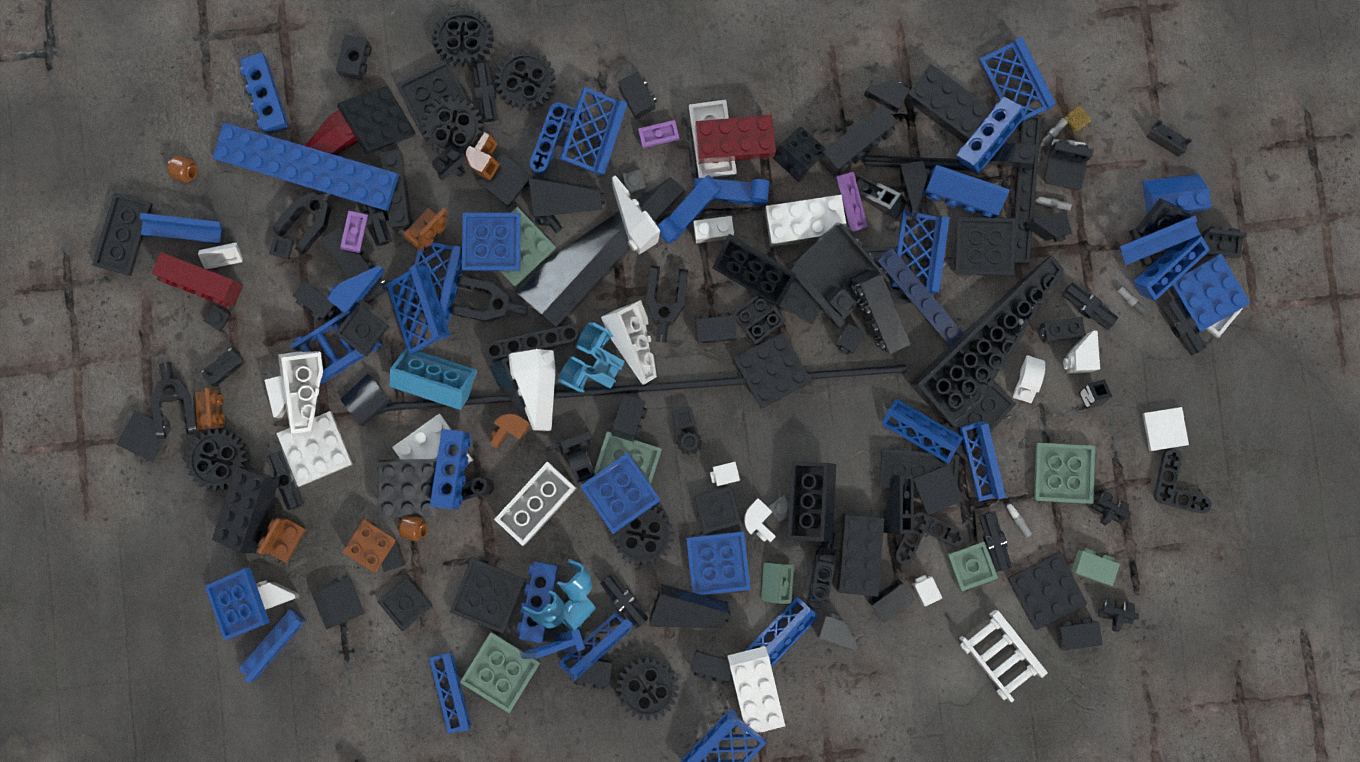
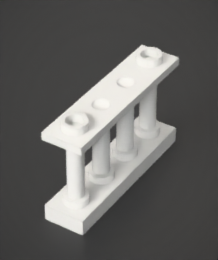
M993 610L989 614L992 618L990 620L991 623L969 640L961 636L959 638L962 642L960 646L967 654L971 653L998 688L996 692L1003 700L1007 699L1013 702L1014 699L1010 695L1013 690L1032 675L1042 678L1048 672L998 610ZM1000 628L1004 633L1003 638L979 656L973 646L993 630ZM1007 644H1013L1017 649L1014 651L1015 654L992 672L985 662ZM1019 660H1025L1028 663L1027 669L1004 687L998 680V677Z

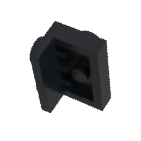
M1218 226L1209 227V229L1202 232V237L1210 249L1205 255L1217 256L1222 254L1223 257L1240 258L1242 239L1246 237L1247 233L1240 232V229L1231 228L1227 231L1221 230V227Z

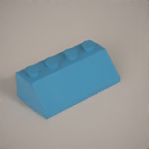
M406 347L390 369L389 387L461 410L469 398L477 370L421 351L409 354Z

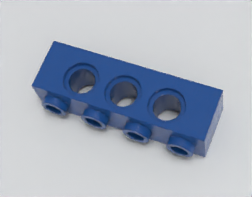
M263 53L240 59L242 63L240 70L243 77L247 79L246 89L249 95L253 97L254 101L251 104L254 112L258 113L259 119H257L260 130L265 131L269 135L290 128L267 57ZM261 73L260 79L254 80L255 75ZM267 91V95L260 98L261 92ZM273 108V112L266 116V111Z
M1003 97L1000 102L996 103L993 111L989 116L985 117L981 126L973 133L969 141L959 149L957 157L960 164L979 175L1025 118L1023 107L1006 97Z
M1200 235L1171 246L1133 281V284L1141 296L1156 301L1210 249Z
M448 429L441 430L430 506L459 510L463 499L461 490L465 484L464 471L468 465L467 451L471 446L470 433ZM454 446H457L458 452L456 455H453L452 449ZM451 465H454L455 471L451 475L449 468ZM450 484L452 491L448 494L446 487Z
M535 561L534 565H530L528 576H531L530 584H526L524 595H528L527 601L522 604L520 614H523V620L518 623L517 633L520 634L519 639L537 643L544 641L546 628L540 624L536 626L530 625L528 622L529 615L523 608L525 606L536 612H541L548 603L551 604L552 596L548 592H554L559 565ZM538 577L545 578V587L540 588L537 586L536 579ZM534 596H539L542 599L541 606L536 607L533 605L532 598Z

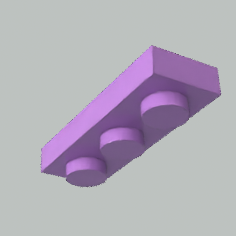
M854 171L836 176L850 229L853 232L868 227Z

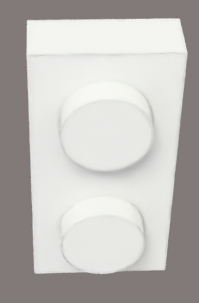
M236 242L199 250L198 252L202 265L206 270L240 263L243 260Z

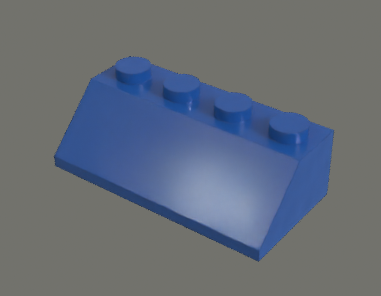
M936 165L930 173L924 195H927V198L933 201H944L946 205L951 207H962L968 213H980L983 218H996L1010 190Z

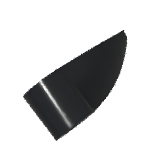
M481 477L466 482L461 490L462 501L479 495L491 494L494 490V483L488 478Z

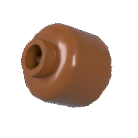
M180 155L174 156L167 165L169 176L172 179L185 183L194 179L198 172L196 163L192 159Z
M409 515L399 520L397 529L402 538L419 541L425 537L428 525L424 518Z

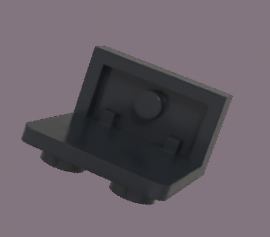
M798 127L779 145L772 159L800 182L811 167L821 159L826 148L803 127Z
M1065 140L1056 141L1050 147L1044 182L1050 185L1080 190L1083 184L1087 161L1093 156L1094 149H1090L1084 144H1077L1076 146L1071 145L1070 142Z

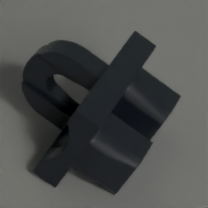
M450 145L445 150V156L448 157L445 161L440 157L432 161V166L438 172L440 180L443 181L452 172L459 177L465 174V168L462 166V163L467 159L464 155L465 149L463 147L457 149Z
M1104 491L1093 501L1090 507L1103 514L1100 523L1104 526L1110 523L1111 520L1122 524L1131 515L1128 513L1129 504L1120 500L1114 505L1111 503L1113 495L1107 491Z
M1106 598L1103 607L1098 611V617L1111 619L1113 631L1119 632L1122 629L1123 622L1133 624L1134 620L1139 619V613H1135L1134 603L1124 602L1122 609H1117V600Z

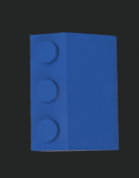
M1200 174L1142 181L1147 213L1159 198L1190 213L1204 212L1212 207L1209 188Z

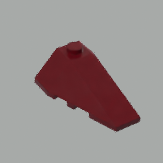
M337 110L328 116L305 146L338 156L358 143L341 112Z

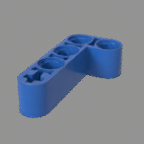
M558 102L551 105L530 160V167L535 175L544 176L548 172L564 126L570 128L576 108ZM562 110L564 113L562 116L556 117L554 112ZM580 112L579 117L582 118L580 122L584 124L586 122L584 113ZM551 127L557 128V132L555 134H549L547 133L548 129ZM543 145L551 146L548 152L541 151V147ZM541 161L543 167L537 169L535 165H539Z
M710 175L704 177L670 217L664 219L657 226L660 229L659 236L667 244L676 241L718 195L722 187Z
M695 178L694 188L703 178ZM714 179L722 187V190L712 201L759 206L767 205L770 183L768 180L754 179L752 182Z

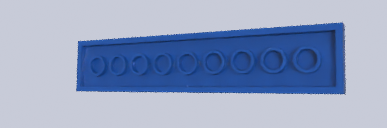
M224 122L212 158L385 211L389 210L399 174Z

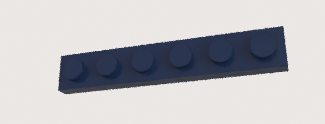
M889 248L876 260L948 346H951L964 334L893 248Z

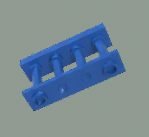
M344 312L305 337L303 335L297 337L293 341L294 343L290 345L293 350L301 349L302 352H311L307 344L317 338L331 361L329 367L323 368L320 385L366 357L339 338L347 350V355L341 359L340 357L337 358L323 335L332 328L335 332L339 329L340 324L348 316ZM380 340L372 349L370 354L383 346Z

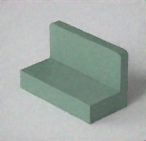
M764 563L761 597L763 602L791 604L794 565Z

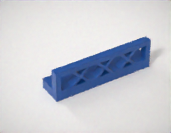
M140 213V219L143 221L142 236L221 244L223 225L220 222Z
M1193 216L1120 246L1119 251L1125 265L1201 235L1196 225V217Z
M898 399L889 408L882 422L883 426L948 464L964 437ZM890 416L895 418L899 424L891 423L889 421ZM906 428L914 429L916 434L908 433ZM923 438L931 439L933 444L925 443ZM940 447L950 450V454L946 455L941 452Z
M979 421L960 427L961 435L964 437L963 443L977 500L983 501L993 497L997 499L1005 498L1006 495L989 424ZM975 428L977 435L972 441L968 439L966 431ZM975 446L979 447L981 450V454L978 459H975L972 456V451ZM979 464L983 465L986 470L982 478L976 473ZM985 482L989 485L991 493L982 495L981 487Z
M797 596L745 651L765 646L772 667L819 617ZM800 604L803 609L798 614H793L794 609ZM783 620H788V625L785 628H780V623ZM775 633L774 640L767 642V637Z
M292 608L288 610L239 668L247 676L244 680L248 683L255 681L306 622Z
M615 612L583 640L584 646H593L589 653L581 656V651H579L578 656H575L577 652H570L558 662V665L575 681L632 630V623L628 619L624 620ZM617 619L620 625L614 630H609L610 623ZM599 633L607 634V637L600 643H595L596 635ZM569 659H578V662L571 669L565 665Z
M453 652L430 657L429 660L448 734L469 730L472 726ZM443 658L444 672L436 668L435 660ZM444 676L449 681L450 689L448 691L441 687L440 682ZM448 695L453 697L455 705L453 710L446 706L445 701ZM453 714L458 716L460 726L452 728L450 723Z

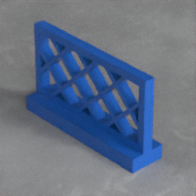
M1022 37L980 58V62L1000 101L1005 90L1016 94L1013 102H1016L1018 94L1029 98L1026 107L1022 106L1026 115L1021 122L1054 108L1056 102ZM1013 49L1016 55L1014 61L1004 59V53ZM990 59L998 60L997 69L989 68L986 61ZM1001 61L1012 65L1009 74L998 71ZM1014 66L1023 69L1022 78L1011 75ZM997 74L1008 77L1005 86L996 83L995 78ZM1010 78L1021 81L1018 90L1007 87ZM1022 82L1031 85V94L1020 91ZM1031 99L1039 101L1042 106L1037 110L1028 108Z
M583 87L560 160L591 171L595 175H604L627 102L615 100ZM586 93L593 96L594 104L587 106L584 100ZM604 101L612 103L611 109L607 113H604L600 104ZM597 105L601 116L593 119L589 108ZM582 111H586L590 120L584 124H581L579 120V114ZM603 118L606 125L603 130L599 131L594 121ZM591 123L595 134L587 137L583 126ZM580 129L584 139L576 142L573 132ZM597 135L600 142L599 147L593 149L589 138ZM585 141L590 151L581 154L577 144ZM574 146L578 157L574 159L566 157L568 149ZM590 153L594 159L592 166L587 165L583 159L584 156Z
M902 211L896 253L901 258V255L906 252L912 260L907 266L909 267L914 263L920 271L916 277L922 274L926 279L925 288L932 295L939 293L950 217H936L918 213L916 218L917 225L910 229L906 224L907 216L910 217L909 211ZM926 220L934 221V228L930 232L922 224ZM918 226L925 234L919 240L912 232ZM909 233L915 243L907 248L903 239ZM926 237L931 242V248L927 251L920 243ZM917 244L923 254L915 259L909 249ZM923 256L929 261L928 267L924 270L917 261ZM892 280V286L898 287Z
M432 242L430 246L434 253L426 258L423 254L424 248L421 251L418 249L414 265L426 263L430 270V275L432 274L437 281L433 284L434 288L438 285L440 286L442 291L441 295L438 296V300L446 324H449L451 305H454L458 286H456L457 279L462 273V247ZM444 250H451L450 258L443 261L440 253ZM437 256L441 264L432 269L428 261ZM444 267L446 274L439 280L435 272ZM411 276L409 286L413 287L414 281ZM409 289L406 296V299L408 300L411 293V290ZM416 294L414 301L417 300L419 303L420 299L418 294ZM406 302L404 304L403 312H405L407 306ZM410 311L409 315L415 316L416 311ZM421 313L420 318H426L425 314Z
M423 265L411 266L409 268L410 271L386 284L409 354H414L440 339H446L451 336L428 267ZM411 276L414 281L413 287L407 285ZM397 284L401 285L399 295L396 294L394 286ZM406 288L411 290L409 300L404 298ZM416 293H418L420 299L419 304L413 302ZM402 301L407 303L405 312L401 310ZM412 306L417 308L414 317L409 315ZM422 311H424L426 317L424 322L419 320ZM408 318L413 320L410 330L406 325ZM418 323L423 325L420 335L415 333ZM428 328L432 335L430 339L425 338ZM414 336L419 338L416 347L412 343Z
M579 629L566 630L554 633L555 641L520 654L522 659H538L557 651L578 652L585 649Z
M730 709L685 755L681 762H749L766 744L767 740L736 717L737 713ZM738 725L743 729V734L732 735V729ZM754 738L759 742L756 746H747V739ZM733 739H744L745 746L733 747ZM721 740H730L731 747L720 748L719 742ZM745 751L746 756L743 759H735L734 752ZM720 752H731L732 759L721 760ZM709 753H718V760H707V755Z

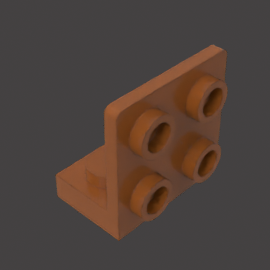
M428 208L403 233V237L420 251L424 247H429L434 241L436 234L440 235L446 228L447 209L443 208L436 215Z
M205 388L203 392H195L198 430L223 429L225 415L222 412L221 405L224 403V398L220 390Z
M277 518L272 520L268 526L269 532L266 538L263 537L259 542L257 553L261 555L270 554L288 563L306 528L288 518Z
M363 519L342 553L375 573L394 546L396 539L374 526L375 523L371 520Z

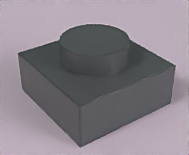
M641 170L623 174L625 186L629 193L645 190Z
M784 495L768 506L778 522L789 516V502Z

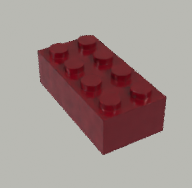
M772 115L695 122L698 164L772 158L775 156L776 149Z
M160 252L151 273L158 276V281L228 307V304L235 306L243 287L242 284L162 252Z

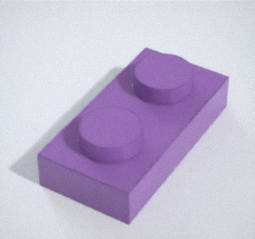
M675 120L638 129L642 148L679 140Z
M348 211L340 246L342 250L360 253L368 215Z

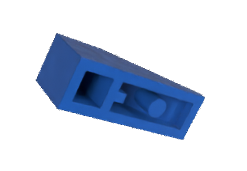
M378 265L341 282L338 286L335 285L331 288L327 299L349 315L385 270Z

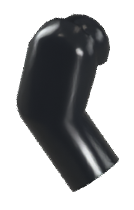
M554 215L535 217L537 225L550 226L555 233L563 229Z

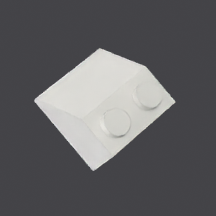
M1097 331L1089 332L1081 337L1066 354L1063 365L1064 369H1067V374L1090 373L1100 370Z

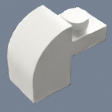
M1026 356L1020 369V379L1013 392V398L1032 403L1036 392H1039L1045 374L1044 360Z
M758 498L747 509L744 516V524L750 534L757 529L758 533L756 535L764 542L766 540L771 542L776 536L762 522L772 511Z

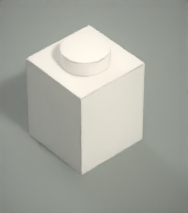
M736 462L712 467L713 471L710 472L712 483L716 482L717 486L740 481Z
M922 575L915 579L916 582L912 586L922 606H927L942 599L933 577Z

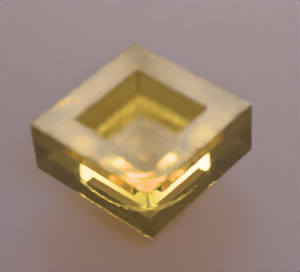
M1081 105L1064 118L1075 133L1092 120Z

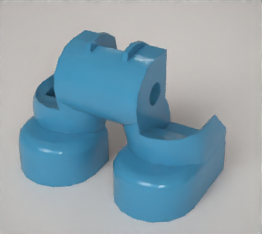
M589 322L580 334L576 348L591 354L597 360L592 367L571 356L562 368L558 382L577 392L585 393L583 388L588 378L611 388L613 383L616 382L614 378L619 370L622 371V366L625 362L603 350L608 340L614 337L611 332L594 322Z
M569 559L567 562L576 571V574L568 583L557 582L570 599L565 605L555 592L549 591L548 593L554 601L552 604L548 603L541 612H536L524 606V611L532 620L549 629L563 623L568 630H577L582 627L581 624L587 618L591 617L590 614L596 609L593 603L586 597L592 589L591 575L582 564Z

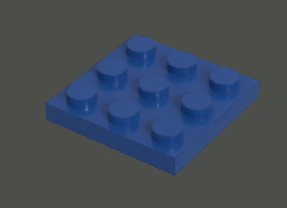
M463 213L462 271H520L521 213Z
M1222 254L1187 272L1171 286L1186 313L1196 322L1198 332L1205 330L1251 304Z
M628 453L580 486L612 534L618 532L661 501Z
M744 531L686 538L693 593L708 595L751 590Z
M250 567L205 586L224 641L270 623Z

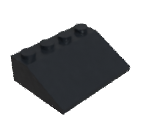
M731 234L728 235L712 267L776 307L779 306L797 273Z

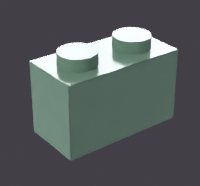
M1085 548V551L1078 550L1071 572L1105 585L1113 586L1120 566L1119 563L1114 562L1115 558L1103 555V558L1096 556V551Z

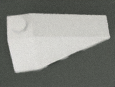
M613 176L612 187L629 240L628 244L633 251L636 250L638 254H641L658 243L660 229L646 211L641 212L638 201L636 199L631 200L629 191L616 176Z
M641 300L602 316L601 318L606 330L610 331L614 336L611 337V340L640 382L646 384L656 378L654 356L649 348L651 336L647 335L646 325L649 324L648 317Z
M535 349L509 354L510 373L518 384L519 389L517 391L519 396L522 395L524 399L525 411L532 429L550 431L552 427L555 383L553 351Z
M321 352L278 354L291 434L311 431L317 395L319 394V386L323 374Z

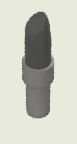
M1062 118L1047 132L1039 145L1046 146L1068 122Z
M1122 286L1117 292L1131 307L1133 306L1140 314L1145 316L1146 309Z

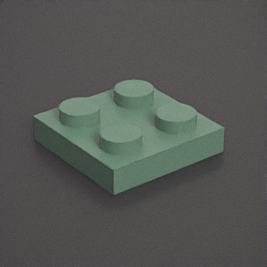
M980 542L947 554L960 591L998 579L985 542Z

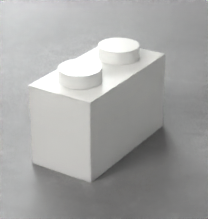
M732 216L693 221L696 243L726 240L729 234L734 236Z

